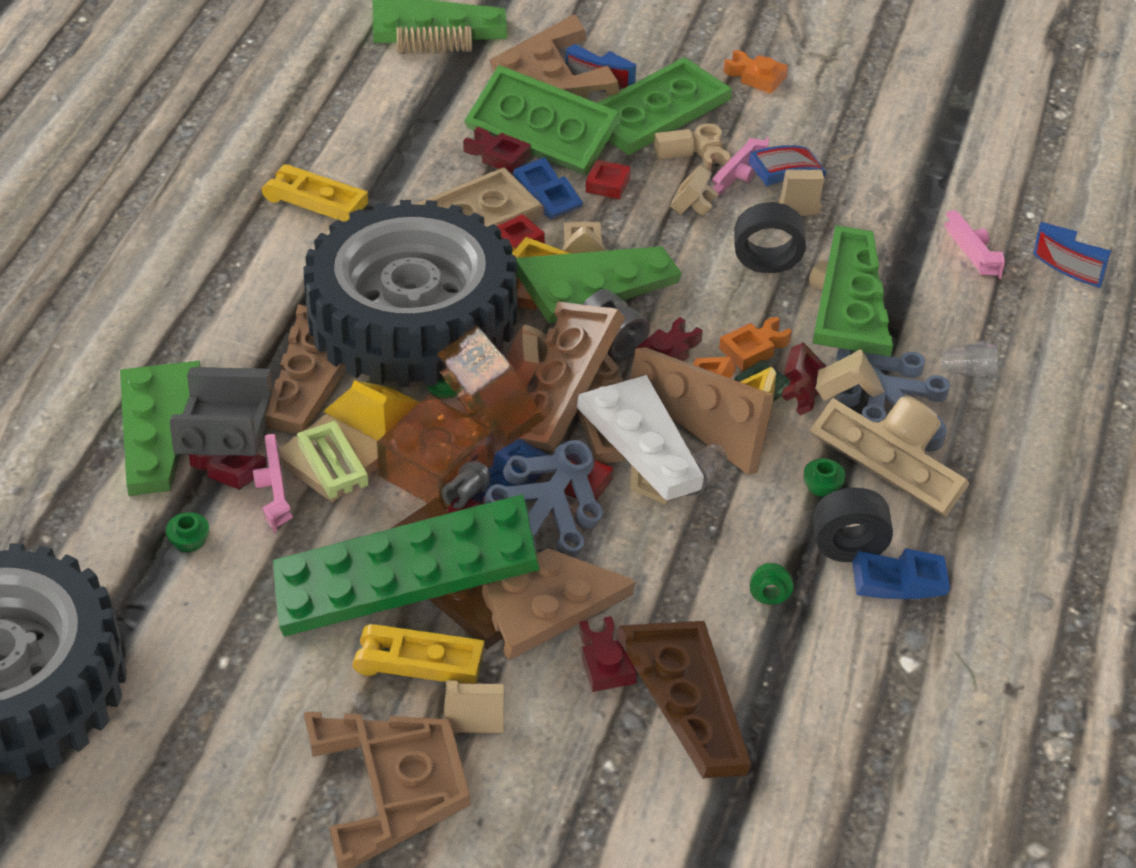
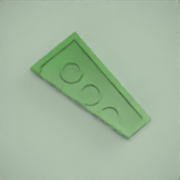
M372 0L374 43L397 42V27L403 28V42L405 27L408 28L409 42L410 28H414L416 42V28L419 27L422 41L423 26L426 28L427 41L429 26L432 28L433 41L435 26L438 28L439 41L441 26L444 27L445 41L447 26L450 27L451 40L453 26L456 27L457 39L459 26L462 27L463 39L465 26H471L472 40L507 39L505 8L436 0Z
M835 225L812 344L853 351L862 349L865 353L891 357L893 344L888 332L889 321L887 309L884 308L883 303L884 291L882 281L879 279V262L873 231Z
M663 246L516 258L517 277L549 324L557 321L558 317L554 314L557 302L583 305L592 294L603 289H608L622 300H626L677 284L682 274Z
M200 360L120 369L126 485L129 496L171 491L180 454L173 453L169 421L173 414L183 413L190 396L187 374L190 367H201Z

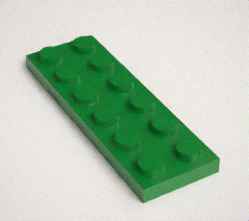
M524 495L509 497L274 559L273 568L278 624L285 637L540 570Z

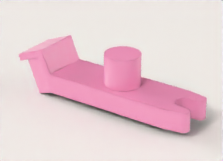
M766 137V140L749 138L748 142L717 172L712 182L716 183L713 189L716 190L718 196L725 192L737 178L747 183L752 180L755 171L749 164L750 153L768 148V137Z
M956 210L946 212V216L950 220L944 223L946 230L979 270L980 275H997L998 279H1001L1005 264L1003 252H992L985 246L989 243L988 231L985 228L973 231Z
M270 434L265 435L269 467L253 470L256 488L272 486L274 501L262 507L267 523L275 533L277 532V527L291 520L293 515L290 512L291 508L286 499L278 442L276 441V435Z

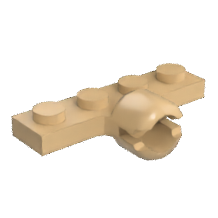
M909 396L900 397L886 418L878 423L870 421L832 398L809 430L819 440L945 518L969 485L966 478L925 454V447L935 435L941 423L932 409Z

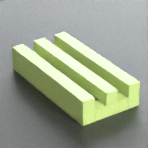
M336 421L297 433L298 445L329 499L338 497L337 491L343 489L345 494L352 492L353 485L359 484L360 488L369 486L367 472ZM329 435L351 474L346 475L324 436ZM312 440L315 441L316 445L321 451L323 457L328 463L336 479L333 480V478L331 477L329 471L327 470L319 454L314 448L311 442Z

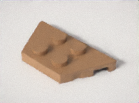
M548 548L537 553L540 570L484 584L482 595L487 608L493 613L492 622L495 630L501 631L505 641L504 654L509 660H512L574 627L579 622L585 621L632 596L636 582L631 578Z

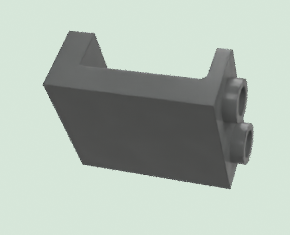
M190 367L187 374L189 399L183 413L173 414L169 421L173 453L256 456L267 424L265 415L272 394L270 369Z

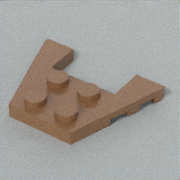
M576 14L567 17L490 59L493 73L497 66L501 65L583 98H589V92L606 90V96L619 93L618 81L608 66L573 76L560 55L558 49L587 41L585 29Z
M322 712L304 713L313 757L358 747L361 748L377 812L376 817L329 826L337 868H353L470 806V793L449 719L390 716L389 721L363 720L362 714L345 713L344 719L322 718Z

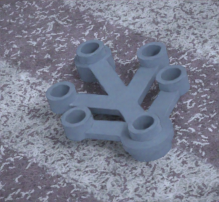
M839 348L836 361L856 351ZM863 352L875 370L884 389V393L876 397L869 395L868 405L862 410V416L870 421L878 423L886 418V411L884 409L885 399L894 406L900 397L906 396L905 394L926 397L934 402L944 401L948 397L950 383L943 376L933 375L927 378L926 382L884 375L880 371L900 372L908 378H917L922 375L925 359L921 354L906 352L901 358ZM858 384L837 394L836 400L847 407L856 406L860 402L861 386ZM939 416L937 418L940 420L941 426L925 447V451H936L944 445L947 429Z
M570 440L559 445L553 455L524 458L518 455L510 457L503 469V475L508 482L518 486L492 485L489 487L483 500L484 504L495 501L492 498L493 495L506 499L523 494L526 502L536 501L529 512L533 538L552 510L560 535L556 542V549L558 552L573 558L579 555L585 541L582 534L576 529L564 493L569 482H571L579 502V507L575 512V520L578 525L586 529H592L598 525L603 516V509L596 502L587 477L594 465L592 452L585 443L577 440ZM511 467H518L523 473H516ZM555 472L549 482L519 485L526 481L529 474ZM583 511L591 512L594 518L586 516ZM564 540L572 541L576 547L568 546Z

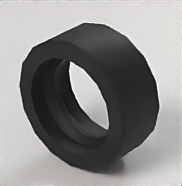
M777 202L759 203L747 208L738 217L734 226V245L737 258L745 267L760 273H781L793 268L802 260L806 251L803 218L795 209ZM771 228L783 230L792 236L787 243L770 248L757 246L748 240L753 233Z

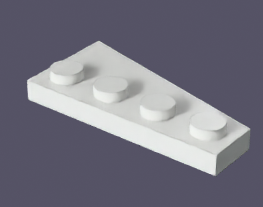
M647 375L578 394L577 408L666 501L702 490L704 476Z

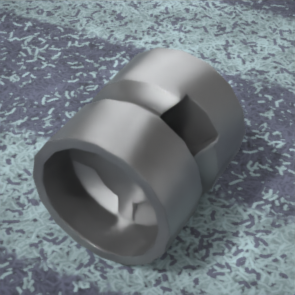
M608 289L595 292L584 302L583 305L616 308L622 313L625 320L607 353L618 361L627 360L634 356V349L649 336L650 324L648 320L635 309L628 307L625 301Z

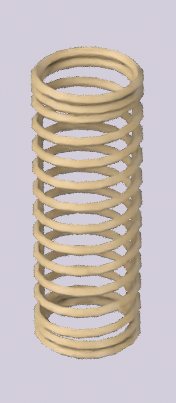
M424 26L422 28L421 43L420 28L417 27L416 44L414 28H410L409 44L408 28L405 27L404 45L403 28L397 27L398 53H405L406 43L409 53L412 51V43L413 50L417 53L418 42L421 53L424 51V42L426 52H429L431 42V49L434 53L436 41L438 52L440 53L442 50L443 41V49L446 53L448 50V40L450 52L452 53L454 50L455 40V48L458 53L460 39L462 52H465V49L467 52H472L471 26L464 27V39L462 27H458L457 39L456 27L453 26L452 40L450 27L447 26L446 41L444 27L441 26L439 41L438 28L435 26L434 42L432 28L429 26L428 43L426 28Z

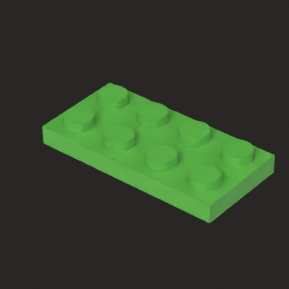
M683 57L620 90L618 94L611 95L598 102L601 105L617 110L621 117L608 141L626 154L631 155L653 143L655 133L674 131L731 100L732 88L686 57Z
M498 65L464 122L467 128L473 131L477 127H481L494 137L504 133L531 144V154L540 158L545 157L550 162L587 176L621 117L617 110Z

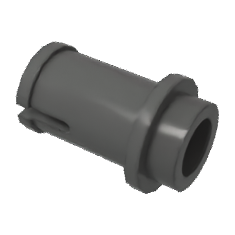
M467 462L463 464L459 469V475L445 485L442 490V496L446 504L450 505L457 497H460L453 505V508L460 509L476 493L485 491L489 486L490 480L488 468L480 462Z

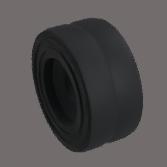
M859 487L840 489L825 496L815 507L813 524L816 543L819 550L832 560L852 562L858 551L880 555L889 547L892 541L893 526L889 506L886 500L873 490ZM851 524H860V525H858V526L845 527V526L851 525Z

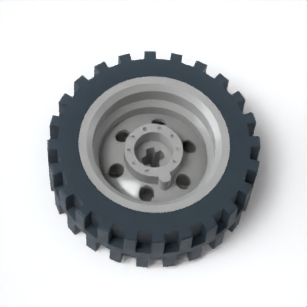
M400 200V205L388 207L383 202L374 204V210L365 213L361 209L349 213L350 219L346 222H342L339 219L329 225V235L320 233L314 240L315 249L308 250L305 257L306 266L303 267L309 332L311 336H314V345L321 353L327 351V361L335 367L342 363L345 364L346 373L355 378L365 374L370 376L371 383L383 385L385 380L397 381L398 387H410V382L425 381V386L438 385V379L448 376L454 381L463 378L464 370L472 368L488 355L496 358L503 351V341L509 342L513 336V325L517 321L516 256L512 255L510 241L507 238L501 240V230L495 224L485 226L484 217L475 212L468 216L463 214V207L453 204L449 208L438 207V201L426 200L425 205L411 204V200ZM476 346H481L484 349L483 355L481 357L478 355L479 350L473 351L471 355L476 357V360L463 367L458 359L462 357L466 362L471 360L467 358L468 351ZM484 362L476 369L480 370L481 368L485 367L486 362Z
M10 543L8 550L0 551V775L16 773L18 780L32 776L30 768L46 762L49 768L62 763L61 754L71 747L79 752L89 744L87 733L92 728L102 731L110 721L107 706L118 707L122 698L119 683L126 682L127 674L124 662L125 653L106 587H100L98 576L90 568L81 572L78 559L68 554L61 560L56 559L53 549L39 546L36 552L26 551L23 543Z

